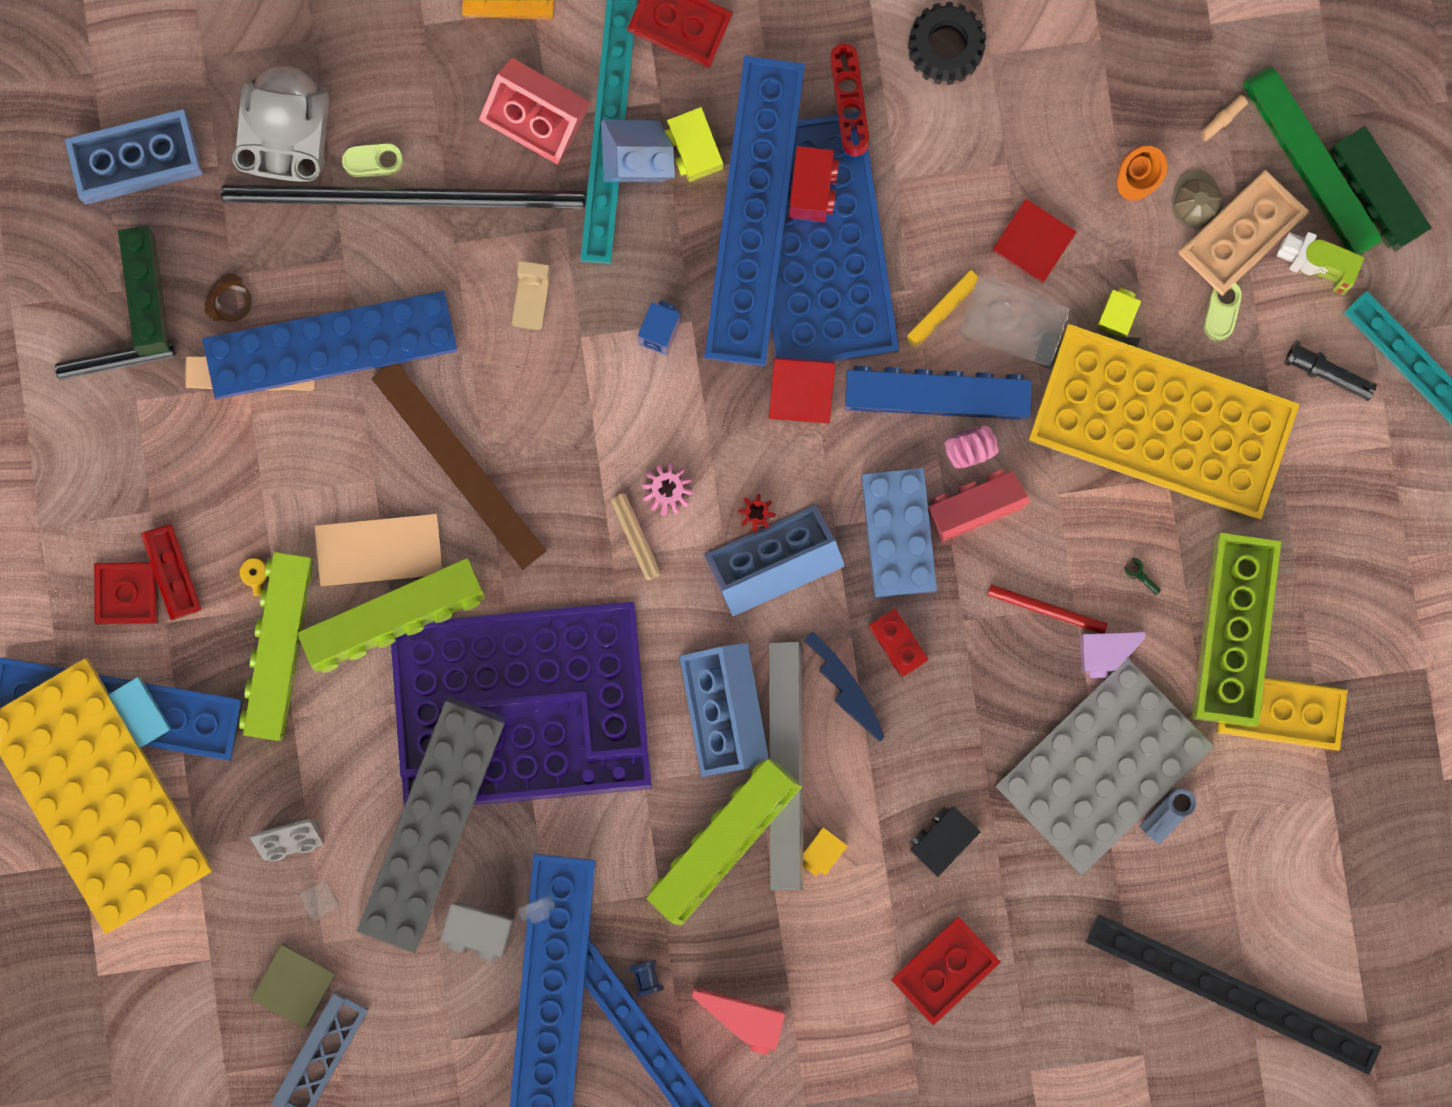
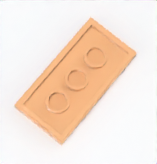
M1265 169L1179 251V255L1223 296L1308 215L1309 210Z
M438 514L315 526L320 587L423 578L443 569Z

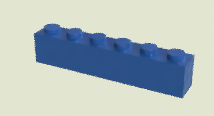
M853 366V370H847L844 410L1028 420L1031 409L1032 380H1024L1025 375L1007 374L1006 379L994 378V373L977 372L976 377H964L962 371H945V375H933V370L915 369L914 374L902 373V368L886 367L884 372H872V367Z

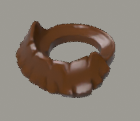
M226 274L212 286V290L209 291V295L206 297L207 301H205V312L209 315L210 319L212 318L213 321L222 319L228 322H235L243 319L249 313L252 300L249 291L242 284V277L235 276V274ZM223 290L240 292L245 298V307L242 312L236 315L225 313L217 300L219 294Z

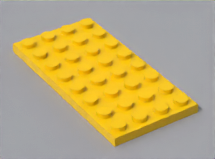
M1067 324L1028 441L1238 514L1261 520L1300 404Z
M85 658L0 708V757L106 935L214 870L142 748H139L108 696L109 693L90 660Z

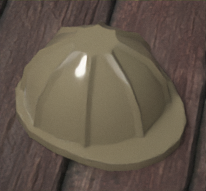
M1200 170L1186 172L1179 178L1173 193L1172 208L1175 216L1182 224L1190 228L1202 229L1223 210L1224 200L1216 181L1210 174Z

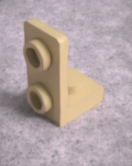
M518 261L517 275L519 278L512 318L513 327L542 330L551 274L549 265Z

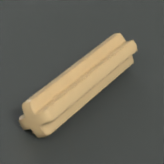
M622 493L613 497L611 503L645 579L652 580L658 577L661 572L626 494Z

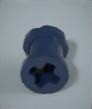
M656 959L630 966L631 972H634L639 989L636 992L637 997L664 990L663 985L659 984L655 969Z

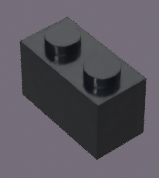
M951 806L949 810L943 807L931 819L935 824L930 830L926 832L922 829L910 841L914 845L910 852L936 877H939L981 833L954 806Z

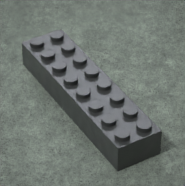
M449 695L447 696L357 932L416 953L506 717Z

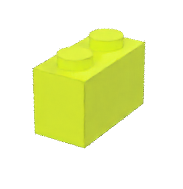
M702 107L667 120L668 129L664 132L670 139L673 147L675 146L679 157L675 159L681 176L686 174L689 182L723 170V162Z

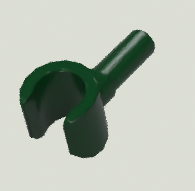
M1132 558V561L1140 569L1138 572L1132 573L1125 567L1124 570L1127 577L1131 579L1137 578L1155 595L1159 594L1161 589L1143 572L1142 562L1137 558Z

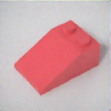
M694 987L692 997L743 1042L750 1044L751 1051L768 1054L769 1049L776 1051L785 1017L784 1010Z

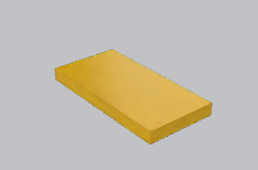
M1265 677L1259 725L1256 727L1217 723L1216 733L1340 751L1348 689Z

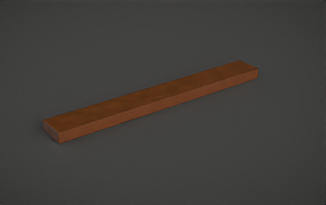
M399 364L386 366L372 377L373 382L520 568L525 570L547 552L401 366Z

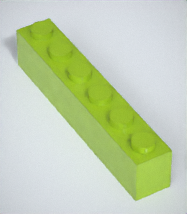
M274 552L273 559L268 558L265 576L269 577L267 589L263 588L260 598V607H264L263 618L257 620L255 637L259 638L257 650H252L250 658V668H254L252 680H247L245 688V698H249L247 711H242L240 718V729H244V736L284 742L300 647V639L297 632L303 629L314 559L310 557Z
M467 558L297 632L313 670L316 673L319 671L326 673L336 669L339 666L338 663L342 661L362 658L367 654V650L376 646L383 648L393 644L395 638L399 636L419 633L424 629V625L433 621L435 623L444 622L451 618L452 613L461 609L465 611L471 610L479 606L480 601L486 598Z
M767 758L766 761L758 763L752 770V777L748 782L734 790L731 795L732 800L728 805L714 813L709 827L705 831H700L691 841L692 846L685 854L679 855L672 862L670 872L665 877L659 878L652 885L651 893L646 899L671 924L682 926L803 787L778 762Z

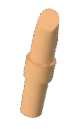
M1239 95L1228 107L1222 109L1215 116V119L1203 129L1202 140H1208L1220 129L1226 127L1233 120V117L1249 104L1246 98Z

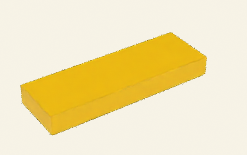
M970 270L907 335V342L914 348H918L978 285L979 277Z

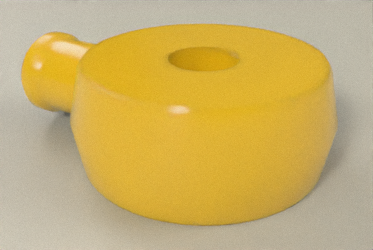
M259 558L247 559L242 563L239 570L242 582L252 587L254 597L261 596V585L267 579V576H265L266 563ZM256 569V575L252 576L251 571Z

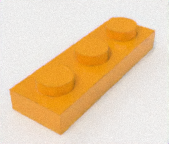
M463 0L462 15L554 20L555 0Z

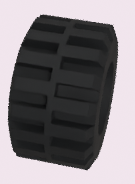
M946 2V6H941L940 3L934 4L932 9L929 10L927 7L923 10L921 16H917L908 40V56L910 61L914 62L913 68L916 72L921 71L923 73L922 77L927 81L930 77L935 79V84L939 85L941 81H947V85L954 84L955 80L962 82L966 80L967 75H972L975 72L976 67L981 62L986 46V33L982 31L983 24L981 20L977 21L975 19L976 14L972 10L969 13L965 11L966 6L959 4V7H954L953 2ZM941 29L955 31L964 41V51L954 58H942L936 55L929 46L931 34Z

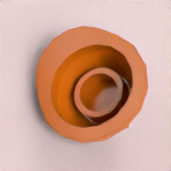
M1141 145L1123 156L1124 158L1121 162L1116 181L1117 190L1123 198L1130 201L1141 200L1154 192L1163 183L1167 175L1168 164L1166 156L1159 148L1151 145Z

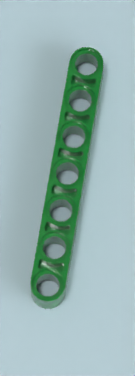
M1269 65L1244 80L1243 86L1246 93L1345 249L1362 255L1380 244L1382 239L1377 228L1277 71Z

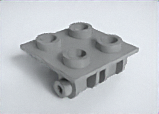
M310 818L249 835L264 861H278L285 858L286 855L296 852L308 853L316 847L324 845L318 834L319 826L317 820L311 821Z

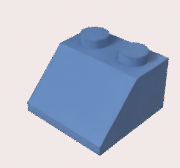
M601 121L604 182H662L675 178L673 145L665 134L660 121Z

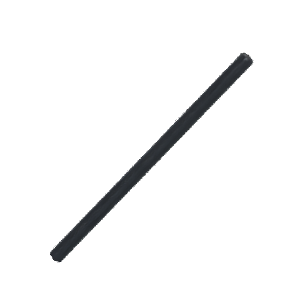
M223 185L221 188V199L223 202L579 209L585 208L586 194L584 191Z

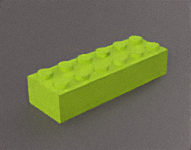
M1219 533L1215 536L1192 719L1246 727H1256L1259 725L1282 541Z

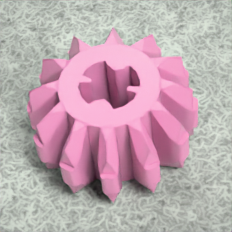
M984 425L959 432L948 438L945 442L948 460L951 461L952 466L959 469L985 462V460L992 458L999 451L995 434H993L989 426Z
M672 463L668 465V473H663L662 466L657 465L656 470L659 476L656 477L651 472L646 474V477L653 484L642 483V489L652 491L644 495L643 500L647 502L655 499L650 506L652 511H655L660 504L663 505L661 510L663 516L667 515L668 506H672L674 514L677 515L679 514L678 502L686 508L689 506V502L682 495L693 496V490L683 488L690 485L692 479L680 480L685 473V469H679L676 475H674V464ZM665 482H669L670 486L672 484L676 486L672 490L673 496L666 497L665 493L663 496L659 493L663 489L662 484Z

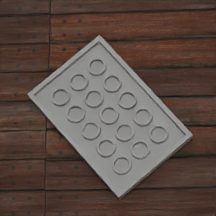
M1127 658L1117 670L1113 671L995 787L1082 876L1214 746Z

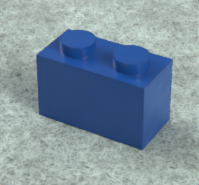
M661 300L659 304L651 302L638 334L639 345L668 355L681 323L680 313L676 311V306Z

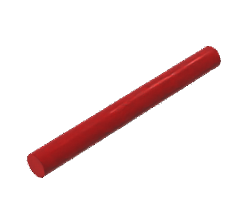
M992 584L987 594L989 597L1100 634H1105L1108 626L1106 622Z

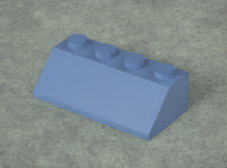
M816 505L769 525V529L762 528L756 531V533H751L704 554L732 616L748 611L753 607L845 566L836 541Z
M748 643L721 646L679 656L701 777L754 768L761 761L769 759Z

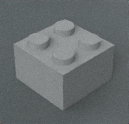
M454 902L450 904L441 941L447 942L446 948L463 953L468 948L478 951V957L495 961L498 956L502 957L506 954L515 918Z

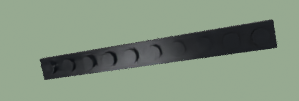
M1097 914L1085 942L1365 1074L1370 1075L1382 1048L1367 1039L1100 914Z

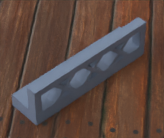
M338 992L333 993L271 1104L276 1107H298L289 1101L295 1090L307 1087L311 1099L307 1107H315L369 1010ZM343 1005L359 1012L354 1024L341 1027L338 1017ZM335 1021L337 1029L329 1031ZM350 1029L349 1033L344 1039L342 1031ZM338 1032L341 1042L338 1052L326 1055L323 1040L327 1035ZM320 1048L321 1056L314 1058ZM334 1057L329 1066L327 1058ZM323 1060L326 1074L323 1079L311 1082L307 1070L309 1065ZM304 1076L306 1084L299 1085ZM319 1084L317 1090L314 1093L312 1086Z

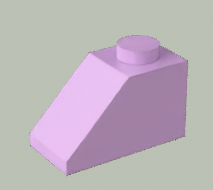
M1145 632L1081 635V673L1089 672V678H1107L1108 672L1117 670L1145 639Z

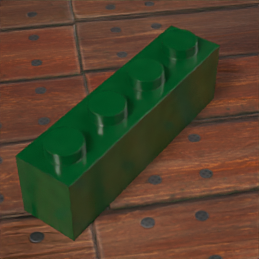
M1366 126L1336 143L1329 150L1331 158L1338 169L1342 170L1348 179L1347 183L1356 197L1359 196L1365 205L1363 208L1372 222H1376L1381 230L1379 234L1386 247H1392L1394 252H1397L1432 229Z
M148 225L118 230L133 348L140 357L169 353L171 351L155 235Z

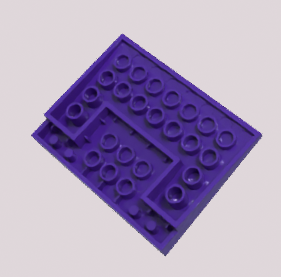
M634 602L455 618L441 623L433 621L424 625V629L414 635L404 634L395 638V642L391 644L399 764L404 807L448 695L506 717L473 806L652 789Z

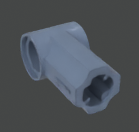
M1173 788L1139 827L1160 845L1186 816L1194 812L1196 808L1195 796L1185 788ZM1178 794H1186L1189 800L1188 806L1184 810H1176L1173 806L1174 798Z

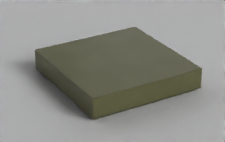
M281 944L251 1000L306 1029L336 973Z

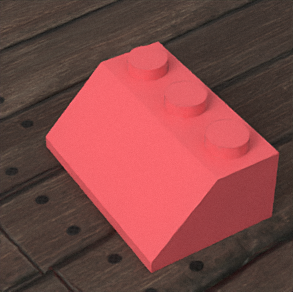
M511 58L497 74L479 121L558 165L581 127L591 102L516 59Z
M1003 469L988 475L989 481L977 486L976 481L960 487V494L949 498L948 493L931 499L932 505L928 507L929 517L940 543L1021 510L1031 503L1015 473L1012 471L1006 474Z

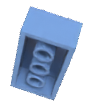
M184 109L64 139L78 197L85 204L204 175L191 119Z
M924 468L862 474L861 486L874 599L935 593L937 591Z

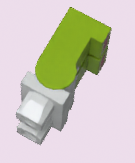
M1289 232L1286 238L1283 239L1276 255L1291 262L1289 270L1296 273L1301 270L1306 275H1319L1333 281L1335 285L1332 291L1342 295L1353 286L1365 257L1327 241L1315 240L1317 235L1310 232L1304 238Z

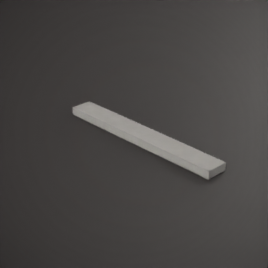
M769 643L770 760L778 762L803 786L802 643ZM803 787L770 824V890L773 891L803 890Z

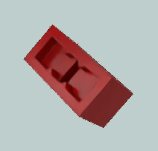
M896 608L868 626L900 678L929 661Z

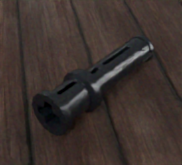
M1298 340L1294 341L1284 360L1285 365L1290 366L1292 364L1306 371L1307 376L1311 378L1319 376L1366 401L1371 399L1374 394L1372 390L1375 391L1377 387L1376 383H1372L1326 360L1324 353L1320 351L1315 353L1301 346V342Z

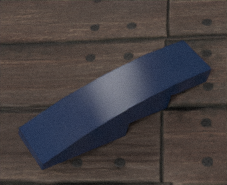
M812 632L804 642L826 661L819 672L841 691L834 702L876 740L881 742L885 736L870 703L857 681L838 656Z

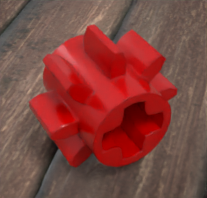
M757 494L756 501L752 502L745 497L746 509H738L737 513L745 515L746 518L742 521L741 526H746L748 523L753 525V533H756L757 526L760 525L769 529V524L766 522L767 517L774 518L776 516L775 513L768 512V507L771 506L772 501L769 500L764 504L760 501V494ZM752 506L756 509L760 507L764 509L762 520L749 518Z

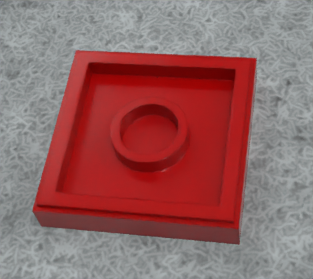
M1025 199L992 251L1043 284L1077 231Z
M774 357L768 418L830 424L835 361Z
M150 562L94 563V625L158 624L157 580Z

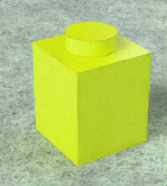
M1119 288L1118 291L1112 290L1107 298L1096 328L1120 338H1125L1130 331L1141 303L1140 300L1135 299L1136 294L1123 288Z

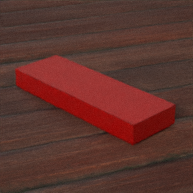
M172 524L141 533L170 620L172 621L202 611Z

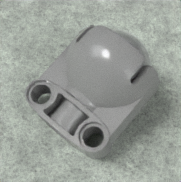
M291 66L273 67L263 72L260 76L245 79L241 88L236 150L232 155L234 166L239 171L262 177L302 182L314 180L325 167L324 148L329 109L327 88L318 86L305 72ZM243 149L251 150L254 153L255 162H249L244 158ZM302 160H312L316 170L309 171L305 169Z

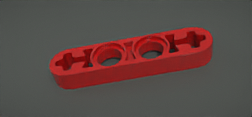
M842 43L836 45L830 55L841 144L843 150L848 155L860 156L869 147V132L859 60L856 49L850 44ZM840 55H846L848 70L843 71ZM845 80H851L856 84V88L851 92H845L840 89L839 85ZM849 107H854L860 111V115L855 119H848L843 115V112ZM857 128V137L860 140L859 145H853L851 129Z

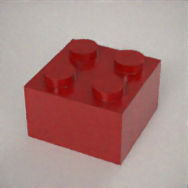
M797 146L789 218L825 222L826 215L833 214L836 190H830V184H836L839 160L833 159L834 150Z

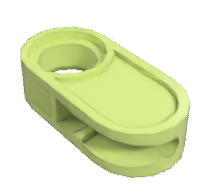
M393 144L355 146L345 151L342 164L349 175L357 178L392 175L397 173L403 166V156L398 147ZM392 151L396 154L397 161L392 167L381 165L380 157L384 152Z
M1236 283L1230 288L1235 295L1234 301L1230 304H1224L1219 300L1218 291L1215 288L1211 292L1204 321V331L1209 339L1214 341L1225 340L1232 334L1235 328L1242 298L1241 289Z

